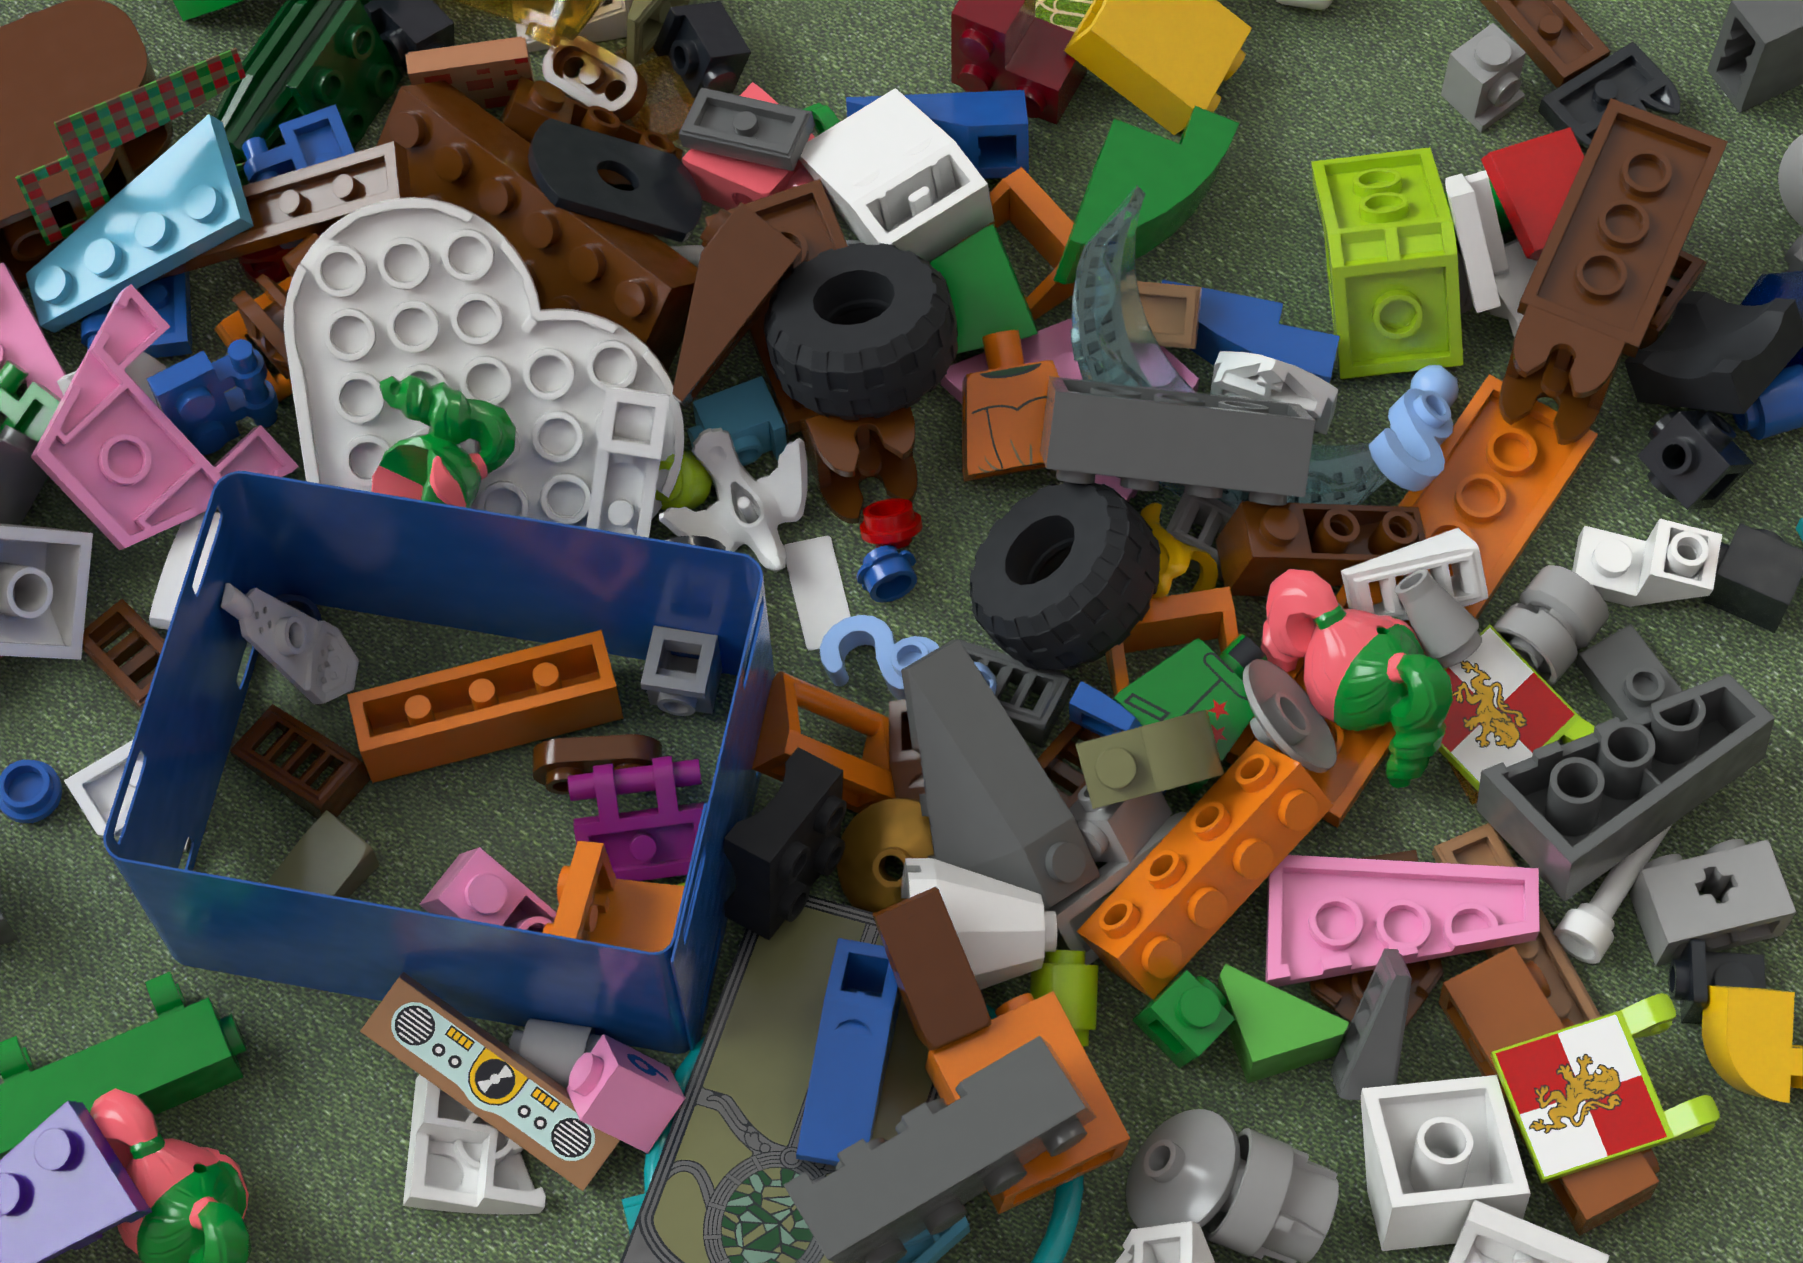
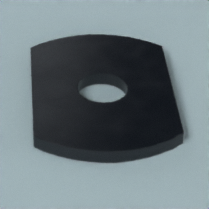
M552 118L542 123L531 141L528 151V162L532 175L541 191L555 207L681 243L689 238L701 217L702 199L699 189L689 171L674 154ZM605 169L619 173L632 184L634 190L624 191L612 187L599 176L597 170Z

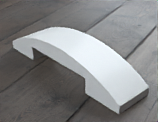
M606 386L586 528L649 538L670 395Z

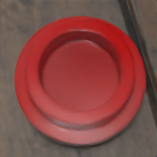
M891 498L877 501L868 505L863 510L864 521L860 524V534L862 540L875 544L876 548L891 545L900 549L908 546L913 540L912 537L922 530V518L919 513L914 512L913 504L910 500Z

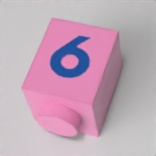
M605 1034L601 1036L591 1053H584L576 1061L566 1088L580 1121L647 1154L686 1099L670 1067Z

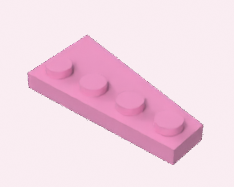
M1287 855L1268 876L1266 983L1274 987L1374 970L1384 948L1398 949L1399 953L1402 954L1405 964L1536 941L1540 931L1538 868Z

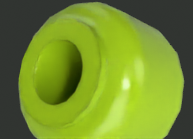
M684 449L680 472L669 498L656 489L655 499L661 501L662 510L671 507L695 509L704 503L710 494L712 478L697 460L692 450ZM675 454L668 456L665 461H660L659 470L667 469L670 471Z

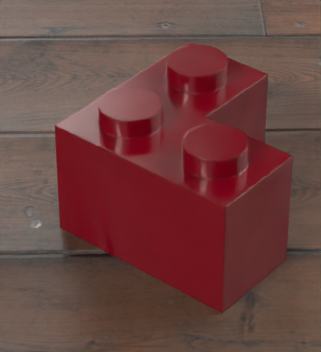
M959 0L951 13V83L960 86L966 92L1024 90L1027 117L1041 118L1057 125L1087 73L1086 67L1064 51L1075 32L1035 17L1036 0Z

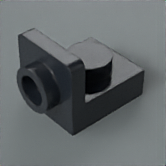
M1690 939L1679 960L1672 959L1669 968V995L1671 1000H1680L1681 1023L1702 1024V1011L1708 1001L1707 985L1766 989L1764 954L1705 952L1704 939Z

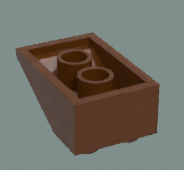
M740 202L732 214L722 208L700 236V239L703 240L701 245L704 249L699 260L672 392L674 399L685 410L768 307L769 300L782 280H786L792 270L801 264L802 249L742 202Z

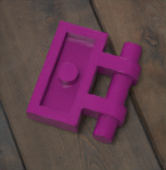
M672 756L652 758L653 765L614 770L613 763L593 766V773L568 776L571 802L597 798L599 813L598 816L574 819L573 826L576 845L577 841L604 843L616 879L643 881L687 875L704 802L678 805L676 788L702 785L699 759L673 762ZM656 791L658 808L619 813L618 795Z

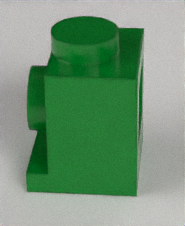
M1186 970L1183 973H1178L1132 1021L1178 1068H1181L1199 1057L1235 1018L1224 1008L1227 1005V1000L1211 981L1203 976L1195 978Z

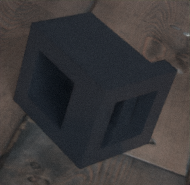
M373 0L364 5L366 13L391 54L394 65H401L406 71L405 54H408V52L455 46L454 22L433 0Z
M721 1L670 7L653 47L658 57L668 56L670 58L674 71L680 75L693 98L697 97L701 88L733 93L751 54L749 47Z

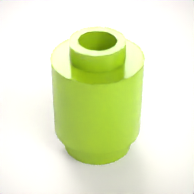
M1056 950L1055 952H1045V963H1043L1042 968L1031 972L1030 993L1034 999H1037L1054 991L1082 1046H1089V1030H1096L1099 965H1085L1086 951Z

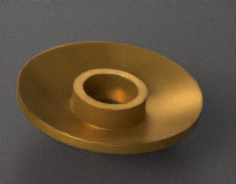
M892 798L872 804L858 813L849 823L841 838L845 841V850L837 865L839 881L851 905L875 913L908 899L901 898L902 877L895 879L889 876L885 870V861L889 855H894L904 865L905 858H928V856L934 855L929 816H922L920 801L909 798Z

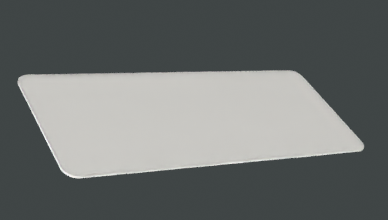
M822 536L784 545L787 554L786 566L806 648L810 651L820 649L823 637L833 625L845 618L851 617L830 536Z

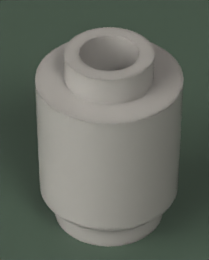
M530 1018L526 1023L524 1031H513L509 1048L564 1088H567L569 1076L576 1061L584 1053H591L601 1036L595 1035L593 1027Z

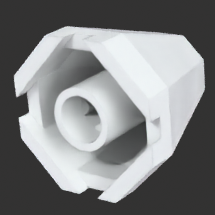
M905 858L901 898H910L935 886L939 889L980 990L1041 969L1045 952L1056 951V912L1044 911L1041 894L933 858Z

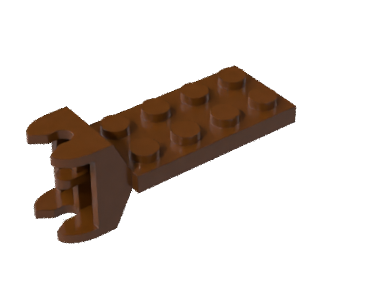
M1610 99L1519 302L1517 313L1524 316L1515 336L1512 353L1499 395L1500 413L1508 424L1512 425L1529 415L1534 403L1539 398L1549 397L1555 400L1559 407L1553 422L1558 444H1572L1581 439L1590 430L1607 396L1622 355L1625 354L1633 358L1637 355L1728 141L1618 100Z
M820 179L745 204L802 249L801 263L812 260L819 253L826 250L848 247ZM737 207L727 211L732 214ZM716 214L705 218L706 227ZM767 307L749 329L748 334L789 435L800 431L802 433L813 477L829 510L846 523H859L864 505V498L859 485L862 480L868 477L879 479L887 495L891 498H903L912 502L917 493L918 476L913 458L916 432L911 407L898 409L891 412L888 416L876 419L874 417L859 418V420H842L837 416L829 415V417L815 413L811 409L805 408L804 405L795 399L792 400L783 391L771 364L764 331V315L767 312Z

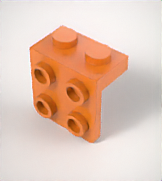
M577 841L571 865L563 866L559 874L557 883L559 906L554 923H547L542 933L647 952H659L671 943L684 886L616 879L604 843Z

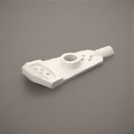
M225 584L221 607L239 620L242 637L314 705L326 703L354 690L359 660L339 628L326 621H317L258 588L251 589L245 595L233 585Z

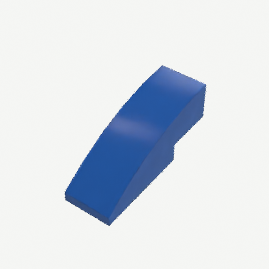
M1162 280V283L1164 284L1193 286L1188 284ZM1202 287L1196 349L1190 350L1213 366L1220 351L1259 354L1297 366L1330 384L1340 336L1280 324L1283 303Z

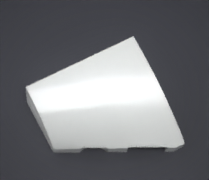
M419 1074L415 1083L403 1206L473 1214H539L545 1208L546 1196L542 1187L534 1188L521 1155L522 1147Z

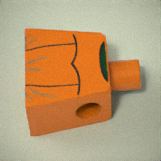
M1019 330L1002 331L983 336L982 340L988 370L966 374L962 381V473L964 482L1046 468L1040 447L1049 376L1059 377L1052 360L1025 364Z

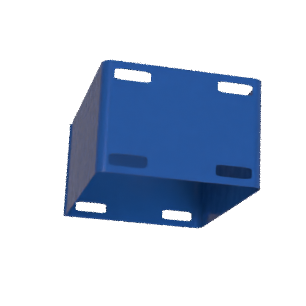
M247 471L228 473L217 481L209 499L103 835L104 846L169 952L182 965L378 1001L383 1000L396 980L404 972L467 1017L523 1027L526 1026L530 1018L593 1027L595 1035L602 1036L605 1034L628 1046L673 1054L692 1051L701 1039L728 918L725 917L724 903L734 892L736 886L734 870L724 853V838L737 822L752 816L761 773L753 770L752 766L771 683L775 677L761 566L751 556L738 552ZM216 508H218L220 512L219 524L199 588L195 594L192 588L195 573ZM225 584L233 585L245 595L251 589L258 588L273 597L281 594L301 595L310 599L316 605L541 643H551L602 630L608 654L646 660L654 626L718 635L722 673L736 675L737 680L708 804L704 803L671 943L662 951L647 952L193 871L259 654L252 646L239 687L236 682L247 640L241 635L239 620L221 607ZM671 651V654L674 656L699 659L700 655ZM141 750L144 755L142 769L122 833L117 843L114 838L117 820L137 757ZM189 837L192 844L185 870L179 869L180 860Z

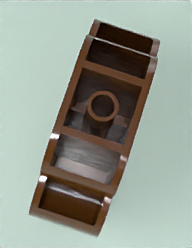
M102 0L64 1L41 11L28 13L19 20L0 27V263L4 262L9 268L20 290L29 287L26 273L65 239L48 246L46 245L15 177L68 155L54 122L157 80L145 46L132 20L120 8ZM172 120L135 139L93 157L110 200L167 151L173 132ZM67 169L38 181L59 228L87 216Z

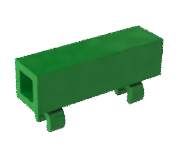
M167 972L145 982L151 1001L158 1014V1019L35 1070L27 1048H22L17 1036L0 1042V1074L4 1080V1083L0 1085V1160L68 1100L83 1102L90 1113L96 1099L116 1088L138 1096L144 1101L150 1111L157 1115L244 1078L236 1055L247 1051V1048L233 1014L231 1013L221 1018L209 997L187 1006L179 984L175 983L172 973Z

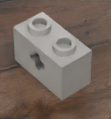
M1731 839L1714 845L1707 850L1705 855L1684 860L1680 854L1658 857L1643 867L1629 893L1655 966L1671 963L1672 959L1679 960L1690 939H1704L1705 952H1717L1782 936L1796 914L1794 904L1769 840L1746 845L1743 839ZM1703 891L1704 895H1699L1698 892ZM1719 898L1720 903H1716L1715 899Z

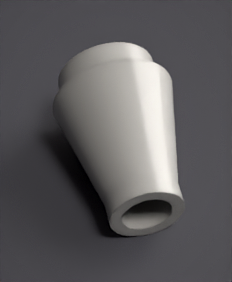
M1427 569L1411 573L1396 586L1395 593L1404 606L1412 629L1425 652V656L1437 659L1443 668H1449L1464 661L1479 648L1482 643V637L1477 631L1479 621L1442 588Z

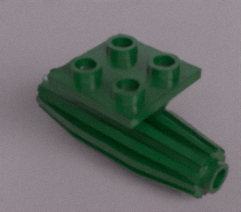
M288 0L283 4L242 62L246 77L225 90L213 116L223 122L235 165L247 161L242 145L248 139L261 137L265 140L269 150L277 148L285 142L279 124L335 104L353 149L355 148L403 77L399 68L394 65L391 54L364 9V5L373 0Z

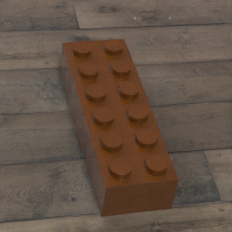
M438 81L400 87L376 146L395 141L407 149L411 197L448 202L462 207L492 224L508 239L524 260L533 278L541 309H574L607 318L621 325L645 343L668 372L684 338L698 267L653 234L555 207L541 191L532 175L528 162L530 143L448 82Z

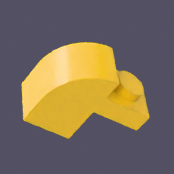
M1707 985L1708 1001L1702 1011V1038L1705 1052L1715 1071L1730 1086L1743 1093L1790 1103V1087L1803 1089V1045H1792L1795 992L1764 988Z

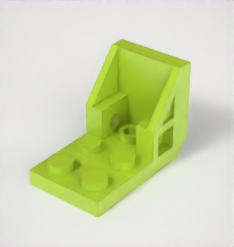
M1431 148L1311 161L1313 187L1324 231L1334 335L1340 336L1336 352L1340 379L1418 371L1428 365H1441L1443 368L1462 366L1463 346L1458 253L1454 223Z

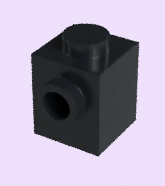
M1740 523L1731 544L1728 545L1721 542L1714 588L1710 596H1706L1704 602L1775 633L1803 576V550L1785 543L1779 535L1772 531L1753 529Z

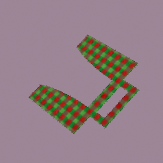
M236 47L54 122L68 155L15 177L47 246L69 237L110 201L93 157L164 125L245 78L246 75ZM246 162L236 165L242 186L249 184L244 172ZM67 169L87 216L59 228L38 181Z

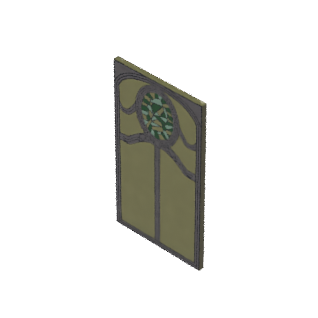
M809 895L800 915L793 922L785 920L770 940L746 928L684 1092L686 1099L677 1110L620 1263H834L827 1260L786 1191L784 1184L804 1172H807L814 1184L836 1171V1166L796 1159L824 997L837 940L842 938L884 946L872 915L873 912ZM901 999L872 1140L883 1137L888 1141L898 1135L895 1127L901 1121L902 1115L925 1102L928 1103L940 1098L925 1069L929 1050L915 1035L903 999Z

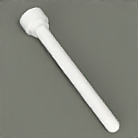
M1671 826L1612 867L1589 903H1581L1577 909L1567 911L1553 933L1557 936L1566 953L1585 963L1596 964L1600 962L1614 940L1612 932L1615 926L1612 919L1613 915Z

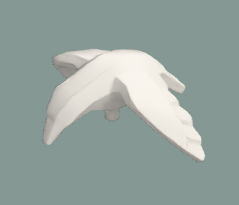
M708 428L702 431L693 442L692 452L711 476L718 500L709 506L707 510L694 512L687 507L667 508L665 512L659 513V521L678 537L689 535L706 536L720 541L726 547V551L735 552L738 547L747 544L766 569L773 572L782 570L786 565L787 554L780 540L777 527L781 523L798 521L803 516L808 491V470L804 441L800 438L794 442L790 441L779 455L778 468L770 475L754 479L740 463L728 431L722 428Z

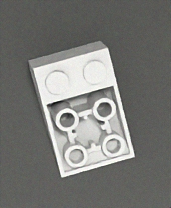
M896 88L808 141L799 158L813 179L821 180L830 202L859 241L866 245H879L880 243L895 245L898 249L903 251L909 250L929 262L994 221L988 183L958 144Z

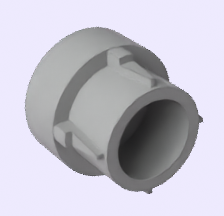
M1245 1128L1237 1135L1240 1144V1166L1233 1189L1217 1214L1203 1226L1205 1239L1246 1256H1254L1261 1260L1266 1255L1286 1263H1296L1297 1261L1307 1263L1321 1247L1330 1228L1338 1201L1339 1183L1336 1179L1338 1173L1308 1160L1309 1154L1295 1149L1287 1143L1250 1128Z

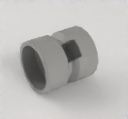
M1548 565L1542 568L1523 590L1519 599L1520 603L1511 605L1493 628L1552 686L1556 684L1575 661L1578 654L1577 649L1586 647L1605 625L1609 618V611L1600 593L1587 580L1564 567Z

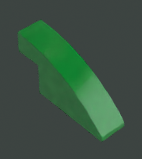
M1195 106L1179 143H1176L1114 118L1094 166L1053 281L1064 285L1077 282V276H1082L1084 264L1094 236L1133 190L1119 244L1116 269L1147 254L1172 236L1193 215L1210 190L1239 123Z

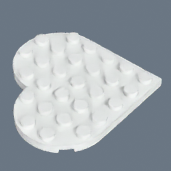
M409 197L379 201L364 206L331 225L310 247L298 265L287 293L284 311V335L306 481L371 492L372 476L378 468L384 453L400 440L415 435L428 434L430 427L420 421L408 419L400 410L390 407L383 399L379 388L380 381L390 376L402 381L406 377L414 375L425 379L431 386L445 382L453 390H460L467 399L484 400L504 408L516 427L515 450L501 467L492 471L486 478L481 480L471 509L586 527L606 386L670 395L660 461H665L672 454H675L670 471L667 469L659 470L656 490L669 498L681 468L684 451V424L681 405L672 395L674 385L660 360L637 336L607 318L574 309H541L533 278L524 260L508 239L480 216L457 205L429 198ZM472 439L459 444L468 454L477 453L480 449L479 442ZM656 499L654 500L652 518L662 507L661 501Z

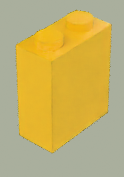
M1094 0L1064 51L1171 134L1176 135L1185 129L1195 106L1214 113L1221 101V96L1216 92L1222 81H1227L1244 61L1246 53L1241 50V47L1252 27L1217 0Z

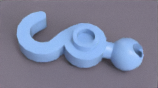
M1428 365L1418 370L1411 380L1410 389L1389 408L1390 428H1385L1369 444L1372 459L1379 470L1391 482L1410 491L1423 490L1444 470L1445 459L1440 445L1453 433L1450 407L1458 398L1459 388L1457 378L1441 365Z
M857 615L845 618L831 627L823 637L820 646V656L824 669L833 684L844 686L849 680L844 663L846 655L857 646L871 645L875 647L876 660L886 685L896 699L901 700L905 699L901 670L938 649L939 646L933 640L919 636L904 638L896 642L892 631L884 621L874 616ZM974 662L995 694L997 689L995 675L981 662Z

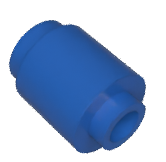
M1795 364L1783 368L1745 414H1732L1741 431H1748L1754 439L1761 440L1803 427L1802 365Z

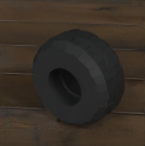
M865 243L848 244V247L836 250L832 248L819 253L817 257L808 262H802L792 270L786 280H782L769 300V307L764 315V331L777 380L779 379L783 391L792 400L795 399L804 405L805 408L826 417L832 415L840 417L842 420H859V418L874 417L876 419L888 416L891 412L898 409H907L916 404L928 391L932 392L947 374L952 361H955L958 351L957 319L947 282L940 271L938 272L930 265V262L909 250H900L895 245L884 243L879 245H866Z
M1064 481V484H1050L1038 489V492L1027 498L1023 497L1011 506L1012 509L1002 519L999 518L989 530L990 534L985 542L980 544L975 555L976 563L974 570H971L970 597L973 607L972 612L976 621L1003 651L1013 659L1021 662L1025 667L1035 670L1047 669L1055 671L1078 668V665L1086 662L1092 663L1105 656L1107 651L1116 645H1120L1131 635V630L1139 620H1143L1150 608L1151 598L1153 594H1156L1159 583V555L1161 552L1159 542L1152 533V528L1135 508L1113 488L1097 483L1079 484Z

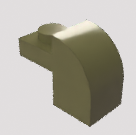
M1207 710L1075 744L1093 809L1224 774Z

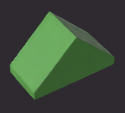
M1224 965L1219 976L1217 988L1227 1000V1005L1224 1008L1235 1018L1227 1027V1031L1247 1083L1337 1055L1349 1025L1348 1021L1232 966Z

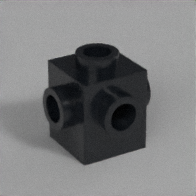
M1704 410L1672 411L1665 415L1649 431L1648 437L1652 441L1637 455L1650 469L1647 476L1652 485L1666 497L1677 499L1687 510L1712 508L1754 465L1749 457L1733 442V439L1736 437L1733 428L1718 414L1712 411L1705 412Z

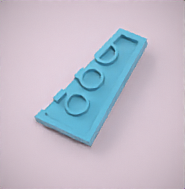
M208 114L26 273L41 327L55 333L115 301L118 294L130 284L137 289L254 226L223 122Z

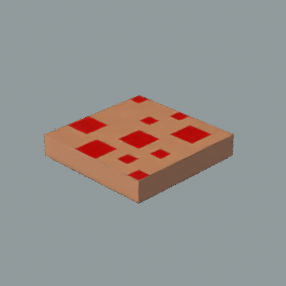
M522 36L408 52V54H405L411 85L446 81L483 109L506 106L520 76L535 82L525 37L522 38Z

